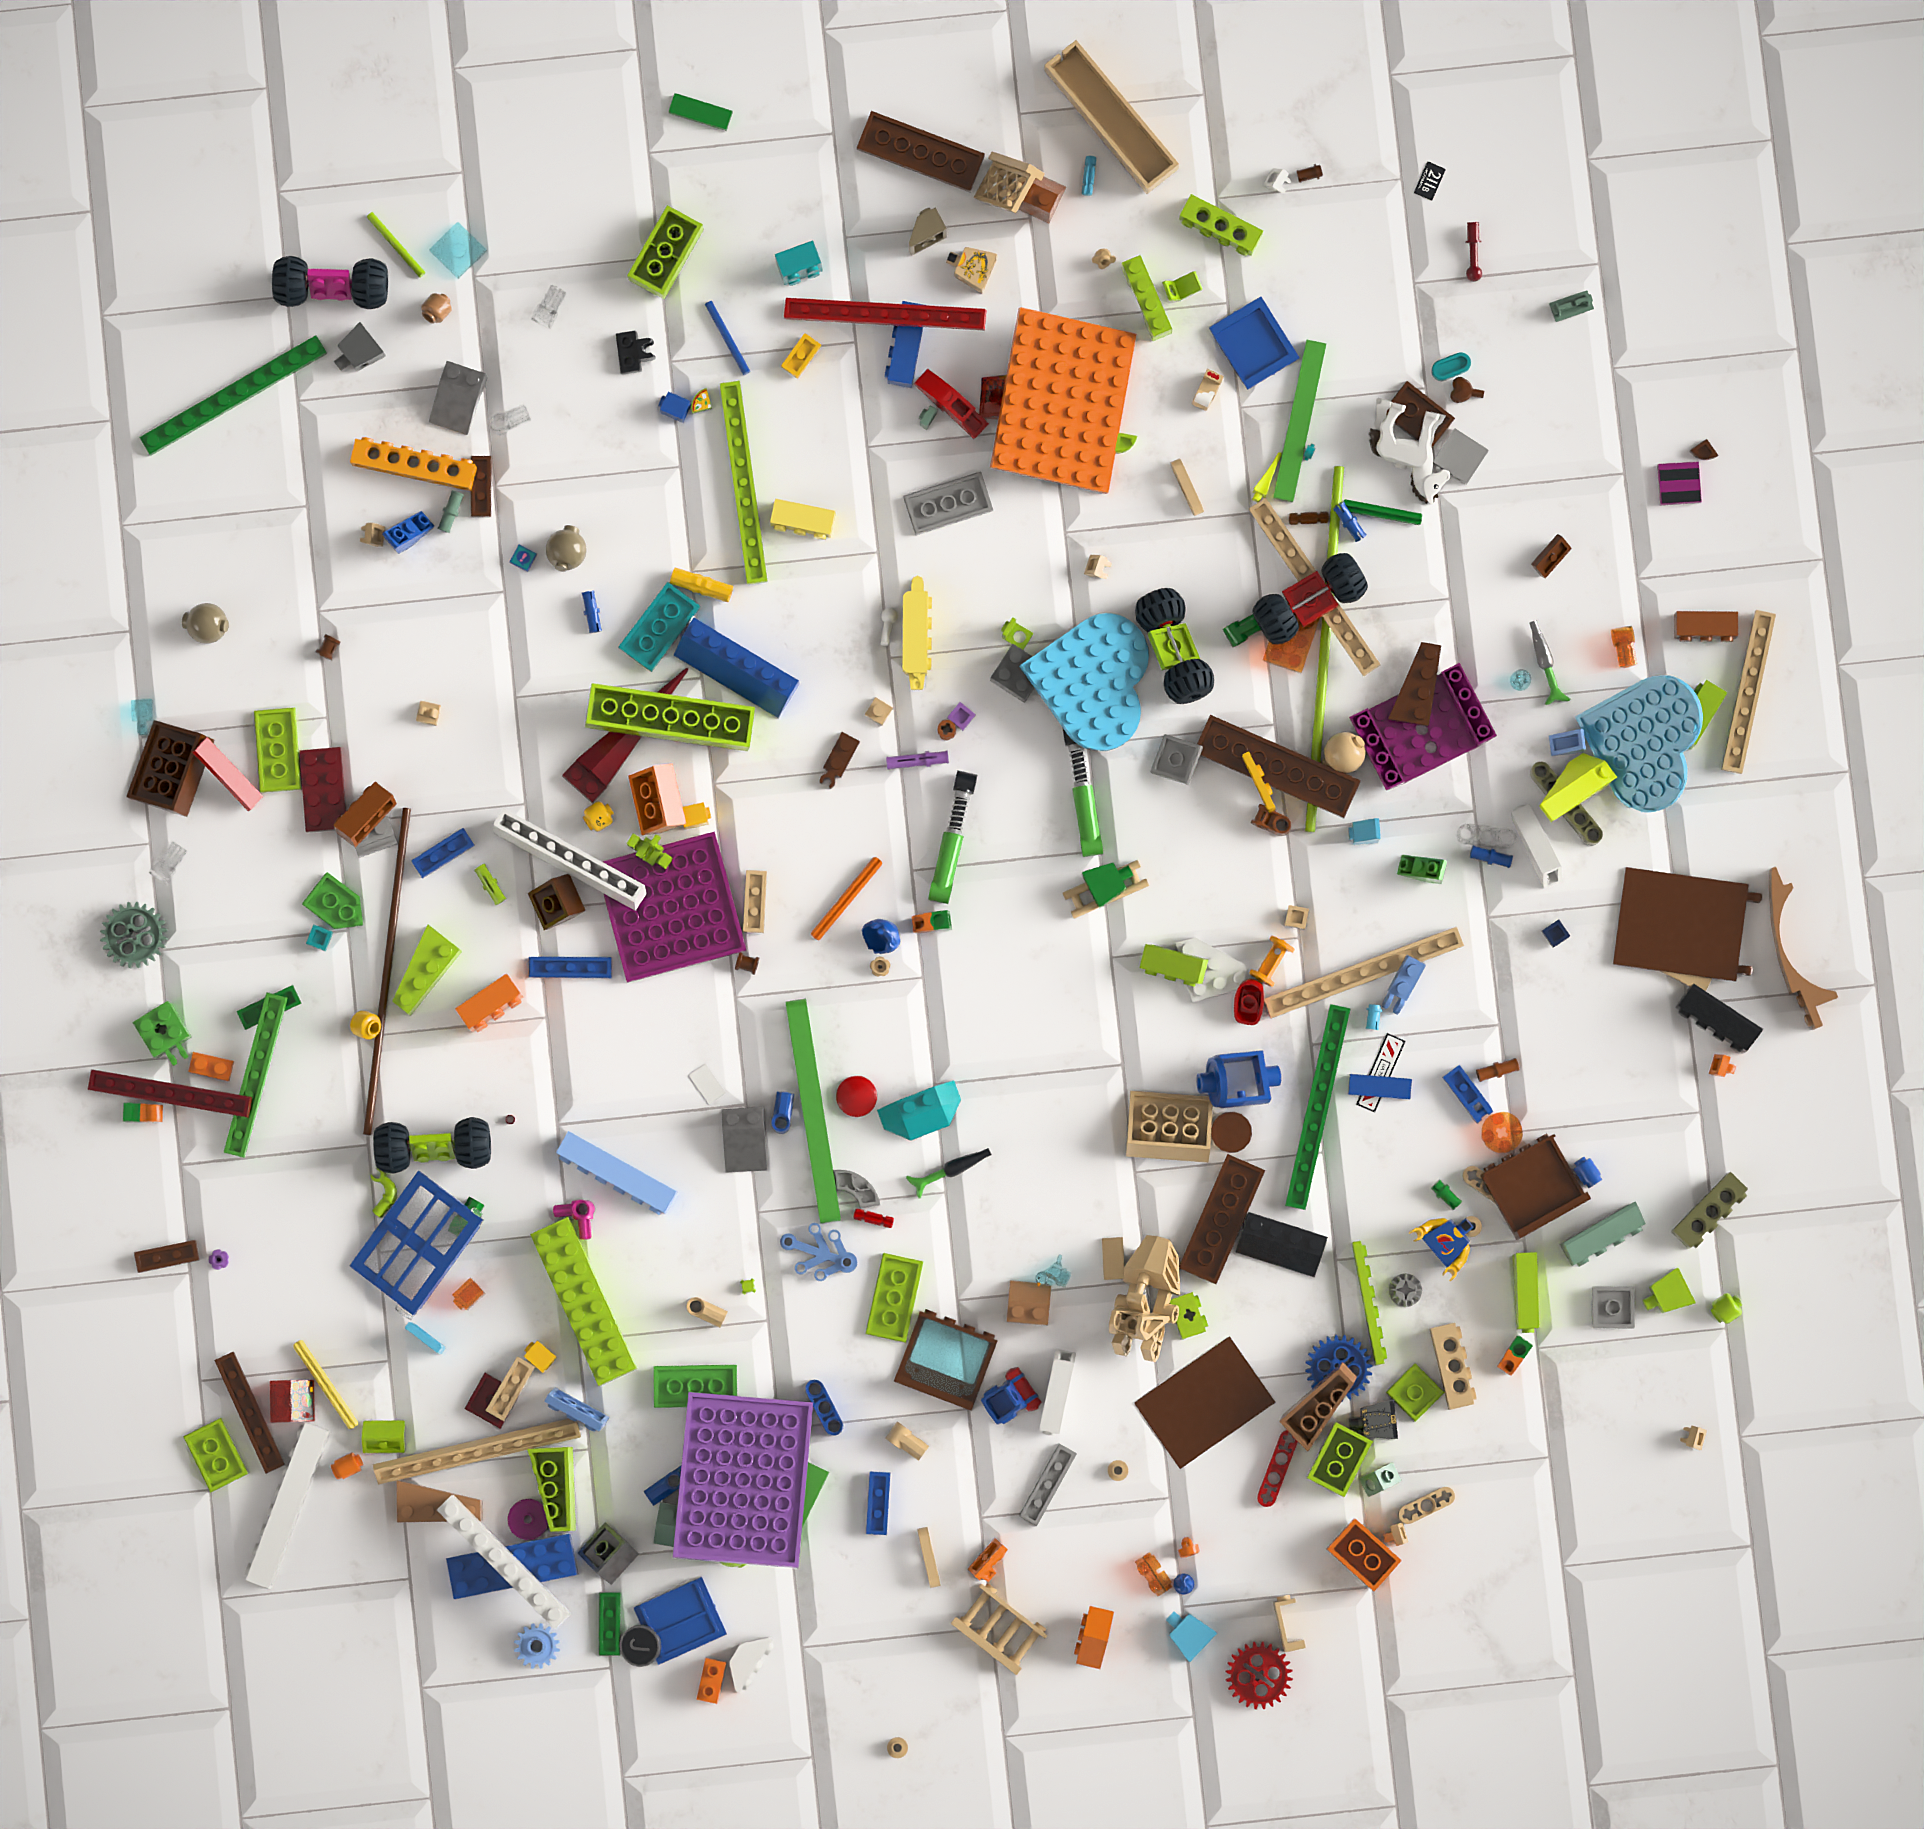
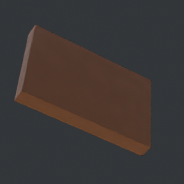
M1408 381L1391 400L1393 403L1406 406L1405 411L1397 417L1394 424L1415 440L1420 438L1426 411L1446 415L1434 433L1432 448L1455 420V417Z

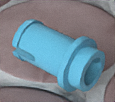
M1369 1004V1007L1366 1008L1368 1010L1366 1029L1379 1030L1380 1012L1383 1010H1381V1005Z

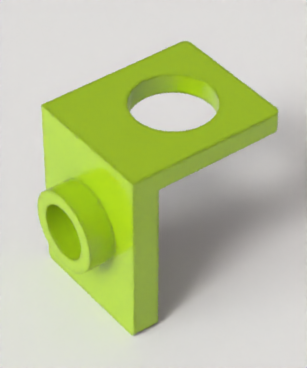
M1192 271L1174 281L1162 282L1169 301H1181L1202 290L1196 271Z
M1012 617L1010 622L1006 621L1001 629L1003 632L1002 639L1018 646L1022 650L1025 649L1033 636L1031 631L1016 623L1014 617ZM1017 631H1022L1026 635L1025 640L1021 643L1014 640V634Z

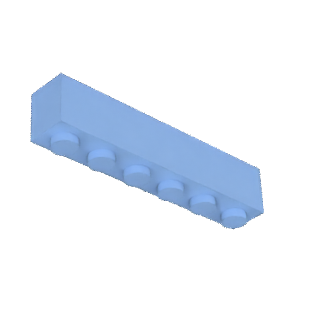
M569 1131L556 1152L560 1155L559 1160L568 1165L571 1162L577 1164V1170L586 1175L589 1172L595 1174V1180L604 1185L607 1182L613 1184V1190L622 1195L625 1192L631 1194V1200L640 1205L643 1202L649 1204V1210L658 1215L661 1212L667 1213L678 1193Z

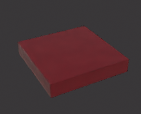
M484 1373L464 1409L501 1429L505 1421L490 1414L486 1409L502 1382Z

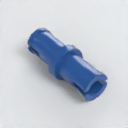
M1344 501L1340 502L1338 505L1343 511L1337 505L1333 510L1343 522L1342 526L1347 528L1355 542H1358L1361 538L1357 532L1362 538L1367 534L1358 524L1357 517L1351 514Z
M594 590L581 593L585 607L583 612L584 616L587 617L589 633L602 631L598 614L600 609L597 608Z
M1473 845L1470 852L1471 859L1485 861L1488 865L1493 863L1510 868L1513 860V855L1496 852L1492 848L1488 850Z

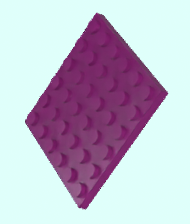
M715 831L662 845L664 848L663 853L672 857V861L667 869L656 863L654 866L637 857L636 853L602 861L645 885L646 895L636 911L604 894L627 983L747 951Z

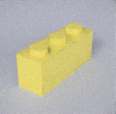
M775 499L770 525L774 526V529L785 532L786 529L794 530V534L806 536V533L814 534V538L826 540V537L831 538L836 512L834 510Z

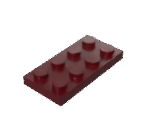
M341 747L299 750L305 831L309 833L335 830L333 825L337 818L346 812Z

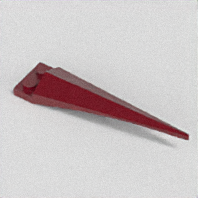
M685 668L656 693L672 695L687 674L688 668ZM608 732L579 756L564 772L562 777L593 804L607 789L642 736Z

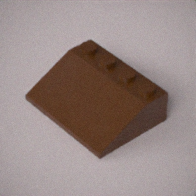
M154 720L126 797L187 817L205 769V765L192 751L207 736ZM208 737L210 741L214 744L215 740Z

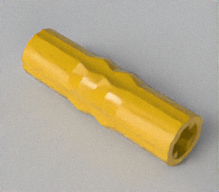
M676 567L670 579V584L725 602H729L733 591V586Z

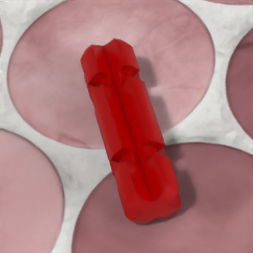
M858 1208L855 1209L853 1215L855 1220H864V1222L879 1226L883 1225V1227L892 1228L894 1223L893 1217H883L882 1214L870 1211L864 1212V1210Z

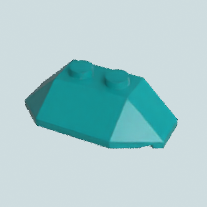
M953 1080L895 1101L878 1109L877 1112L884 1130L912 1141L950 1126L961 1102V1097Z

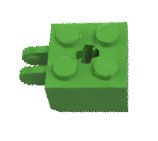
M166 1001L132 1022L154 1058L157 1059L166 1053L172 1065L175 1066L178 1064L177 1059L170 1051L175 1047L178 1048L180 1055L184 1059L189 1057L182 1043L192 1037L171 1002ZM161 1025L167 1027V1030H164L166 1031L165 1034L158 1033Z

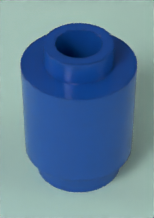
M1582 1157L1574 1163L1576 1166L1573 1168L1574 1172L1588 1189L1602 1180L1600 1177L1601 1173L1591 1158L1586 1159Z

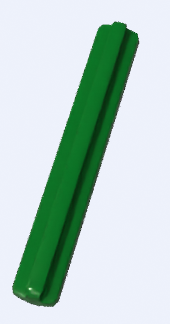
M1344 500L1351 513L1414 525H1421L1423 516L1421 513Z

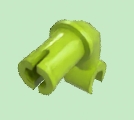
M377 1169L380 1172V1178H376L371 1174L370 1176L373 1181L383 1185L385 1194L383 1193V1198L374 1207L372 1212L379 1218H382L390 1207L394 1205L397 1199V1188L385 1172Z

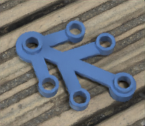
M818 1223L810 1224L809 1232L814 1236L819 1248L797 1241L796 1237L789 1233L784 1234L780 1239V1244L785 1250L795 1248L816 1256L806 1262H798L795 1265V1271L800 1275L805 1274L808 1269L827 1260L835 1262V1264L824 1270L817 1269L814 1273L817 1281H824L827 1276L840 1270L844 1273H850L857 1267L856 1256L846 1252L838 1230H831L828 1233V1238L831 1242H834L839 1255L830 1252L822 1236L821 1226ZM813 1225H817L819 1227V1231L817 1233H813L811 1231V1227ZM832 1232L838 1233L836 1240L831 1239L830 1235ZM786 1238L792 1239L790 1246L785 1245L784 1241ZM844 1259H850L851 1264L849 1266H844ZM803 1264L805 1266V1270L803 1272H799L797 1270L798 1265ZM819 1271L824 1272L825 1276L823 1279L817 1278Z

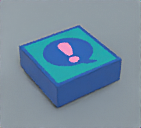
M519 544L509 563L528 572L537 553Z

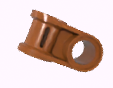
M1258 805L1259 810L1255 819L1251 820V824L1278 836H1286L1290 832L1291 821L1288 817L1275 810L1269 813L1265 805ZM1279 821H1284L1288 827L1286 830L1280 831L1276 828V824Z

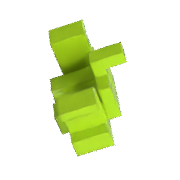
M633 833L626 843L627 846L637 851V857L652 866L656 863L667 869L672 861L671 856L663 853L664 848L658 844L661 837L655 834L652 840L646 837L643 841Z

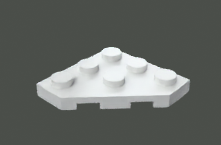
M1196 937L1175 943L1178 952L1208 959L1203 983L1196 984L1195 987L1187 985L1192 1003L1236 991L1243 981L1250 979L1246 965Z

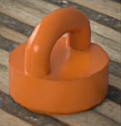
M1189 1537L1182 1539V1548L1178 1550L1181 1558L1200 1552L1198 1544L1193 1545Z

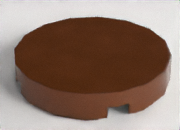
M1237 1112L1221 1114L1213 1122L1211 1128V1138L1214 1144L1221 1151L1227 1153H1236L1243 1150L1249 1144L1252 1137V1127L1248 1119Z

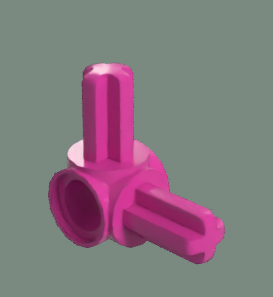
M573 1200L571 1204L555 1205L553 1207L554 1217L572 1216L573 1219L578 1220L579 1238L581 1240L591 1239L590 1219H593L595 1212L594 1204L591 1201ZM583 1203L587 1206V1212L584 1215L579 1210Z

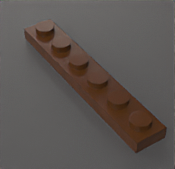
M235 1352L214 1360L265 1474L284 1466L283 1458Z

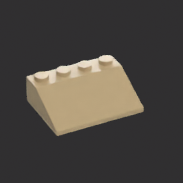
M1130 1091L1126 1156L1209 1163L1213 1106L1209 1097Z

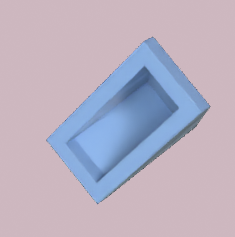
M1583 729L1549 735L1551 756L1583 753L1586 749Z

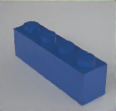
M902 301V304L923 305L918 303ZM894 326L892 338H895L894 346H890L888 358L892 359L890 366L886 365L884 376L888 378V384L912 388L923 327Z

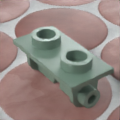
M1588 290L1549 303L1555 322L1594 309L1592 304L1593 298L1588 293Z

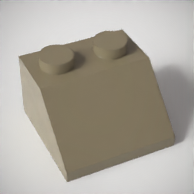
M930 207L926 208L917 216L909 241V253L911 256L947 238V228L936 207L930 209Z

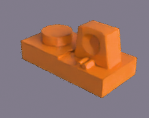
M994 1538L968 1570L979 1580L982 1578L989 1582L996 1574L992 1566L1004 1557L1008 1549Z

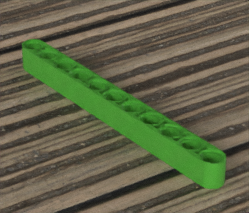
M806 998L786 1001L820 1223L841 1221Z

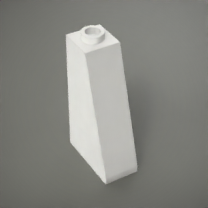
M1531 805L1517 806L1511 812L1512 821L1543 888L1545 889L1563 881L1562 866Z
M1055 1350L1039 1430L1043 1431L1046 1435L1054 1436L1055 1434H1060L1075 1363V1352Z

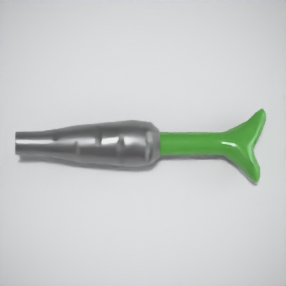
M1537 620L1529 622L1539 667L1545 671L1551 690L1545 705H1549L1555 700L1570 701L1571 699L1558 688L1552 669L1554 664L1553 656Z

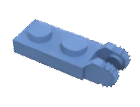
M1406 955L1387 990L1388 993L1382 1003V1007L1387 1009L1395 995L1399 999L1393 1008V1013L1398 1015L1419 980L1426 964Z

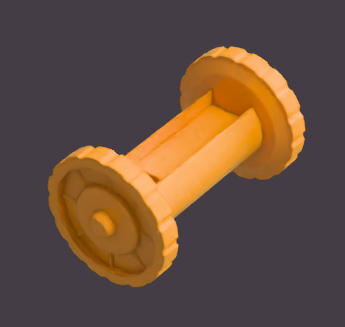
M1271 935L1269 940L1273 943V946L1258 971L1251 969L1249 974L1259 982L1273 987L1274 982L1270 979L1286 951L1293 953L1295 949L1286 941ZM1277 948L1281 949V953L1278 955L1274 953Z

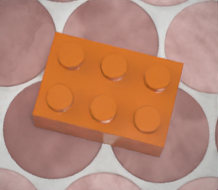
M673 764L655 765L628 776L641 835L659 834L686 824Z
M506 973L455 1009L472 1032H480L488 1026L486 1024L491 1019L496 1021L505 1014L504 1010L509 1007L513 1009L521 1004L522 1001L520 999L523 998V995Z
M1355 1518L1350 1521L1326 1548L1328 1552L1373 1592L1402 1561Z

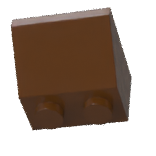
M569 874L552 878L528 893L544 931L573 919L586 911Z

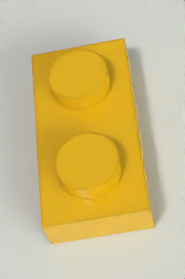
M804 333L782 363L781 368L798 379L821 348V344Z

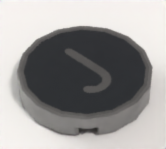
M635 1625L626 1630L622 1635L620 1651L623 1658L629 1664L637 1667L648 1666L659 1657L662 1648L661 1639L651 1627Z

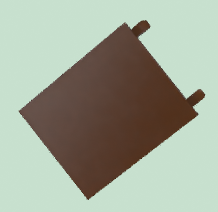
M1626 867L1613 965L1734 982L1737 980V974L1751 976L1753 972L1752 966L1739 965L1747 901L1760 903L1762 894L1748 892L1749 884Z

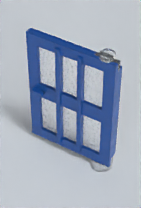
M417 1171L349 1266L398 1304L394 1309L408 1320H412L479 1230L480 1225L484 1221L481 1218L483 1213L475 1207L469 1209L424 1173Z

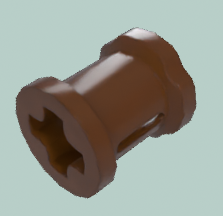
M325 634L324 641L315 652L332 661V655L337 645H340L341 642Z
M739 952L735 970L742 969L755 975L760 957L752 958Z

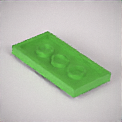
M737 1365L654 1366V1408L687 1407L689 1392L737 1396Z

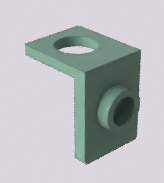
M1393 1462L1359 1478L1368 1497L1402 1481ZM1368 1479L1374 1482V1490L1369 1488L1367 1484Z

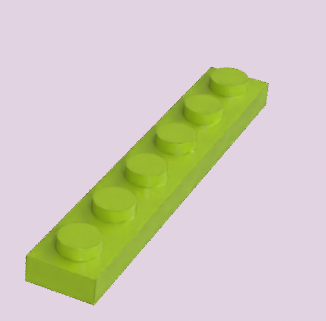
M1361 1241L1352 1242L1375 1365L1385 1364L1384 1359H1387L1385 1347H1381L1380 1339H1383V1332L1381 1326L1377 1327L1376 1319L1379 1318L1378 1307L1373 1306L1372 1298H1375V1291L1373 1285H1369L1368 1280L1371 1277V1270L1369 1265H1365L1364 1257H1367L1366 1245H1362Z

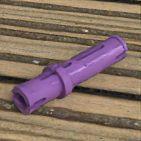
M948 750L942 752L929 753V751H925L922 754L886 757L887 769L890 770L926 765V767H931L934 764H948L949 758Z

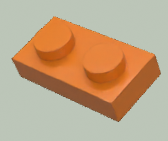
M193 1052L188 1072L230 1081L234 1061Z

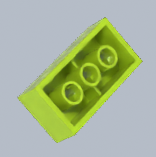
M667 205L627 275L628 280L664 300L704 230L703 224ZM676 232H679L678 238L672 237V233L676 234ZM668 249L670 254L663 256L662 250L666 251ZM656 267H659L658 273L652 272V268L656 269Z

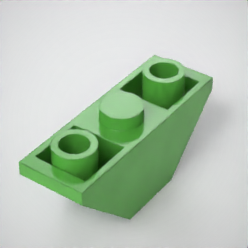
M1402 855L1397 874L1427 883L1442 884L1447 861Z

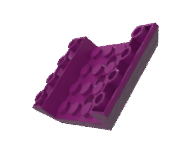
M1460 663L1437 675L1429 727L1427 726L1426 734H1418L1416 731L1417 725L1388 720L1398 695L1349 717L1358 736L1363 739L1365 750L1386 791L1403 785L1476 749L1497 736ZM1426 743H1435L1437 746L1434 753L1427 752L1425 749Z

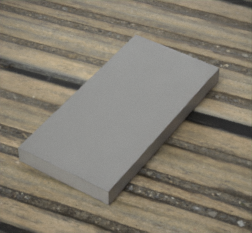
M981 472L903 496L915 536L994 511Z

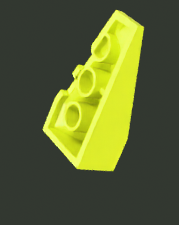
M1582 753L1567 763L1565 769L1557 778L1539 807L1550 822H1553L1606 788L1617 776L1605 760Z

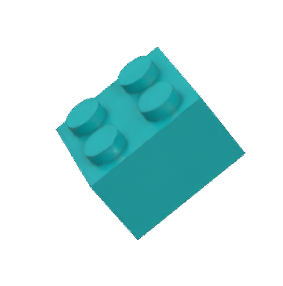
M813 240L775 254L776 264L784 285H796L801 282V279L806 277L808 279L815 278L823 271L822 263Z

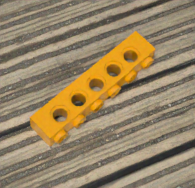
M362 437L361 440L355 439L350 459L352 466L466 491L472 490L477 470L476 465L472 464V460L461 458L460 461L453 460L452 456L441 454L440 457L434 456L433 452L421 450L420 453L413 451L412 447L403 445L401 448L393 447L392 443L381 441V444L374 443L373 439ZM373 450L379 451V456L376 459L369 458ZM392 455H399V460L396 463L389 462V458ZM412 459L419 460L418 466L414 468L409 467V462ZM432 463L439 464V468L435 472L429 471V466ZM453 467L459 468L456 476L449 475V470Z

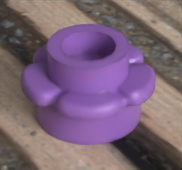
M220 1249L214 1250L208 1259L209 1263L212 1264V1268L216 1270L226 1268L229 1264L227 1252Z

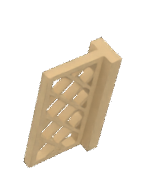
M992 151L988 159L993 161L974 198L1016 213L1035 179L1041 181L1045 173L1029 163Z

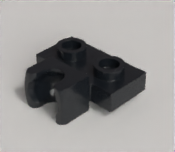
M636 330L616 333L619 366L622 375L642 372L641 361L647 362L656 359V356L652 353H646V348L654 345L652 338L638 339Z

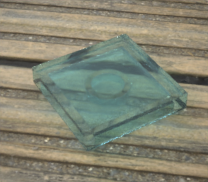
M457 222L429 251L459 279L487 252V249Z

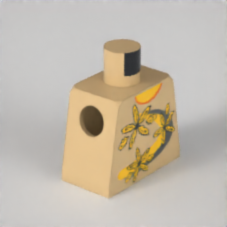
M965 247L962 255L950 252L946 263L956 267L954 277L979 293H983L997 261V254Z

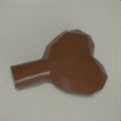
M1456 377L1453 380L1452 385L1454 389L1450 394L1453 402L1462 403L1470 397H1484L1485 391L1473 389L1467 379Z

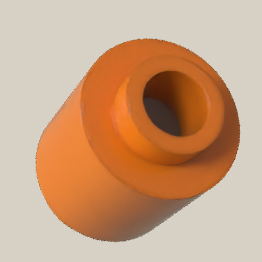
M351 1452L335 1460L334 1464H331V1469L337 1480L345 1479L360 1472L363 1462L359 1454L355 1455Z

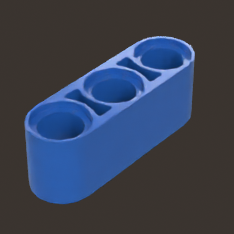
M810 1380L805 1390L810 1401L813 1402V1407L824 1429L830 1435H839L844 1425L826 1388L819 1380ZM813 1383H818L821 1387V1391L817 1395H812L809 1391V1387ZM824 1401L830 1404V1411L825 1414L819 1411V1405ZM836 1420L839 1422L840 1428L837 1432L829 1430L828 1424L830 1421Z

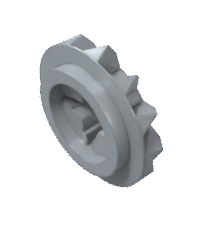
M1400 1274L1389 1285V1295L1392 1301L1402 1307L1414 1305L1419 1301L1422 1294L1420 1281L1411 1274ZM1405 1281H1407L1408 1288L1414 1289V1291L1407 1294L1406 1299L1403 1292L1397 1291V1289L1404 1287Z

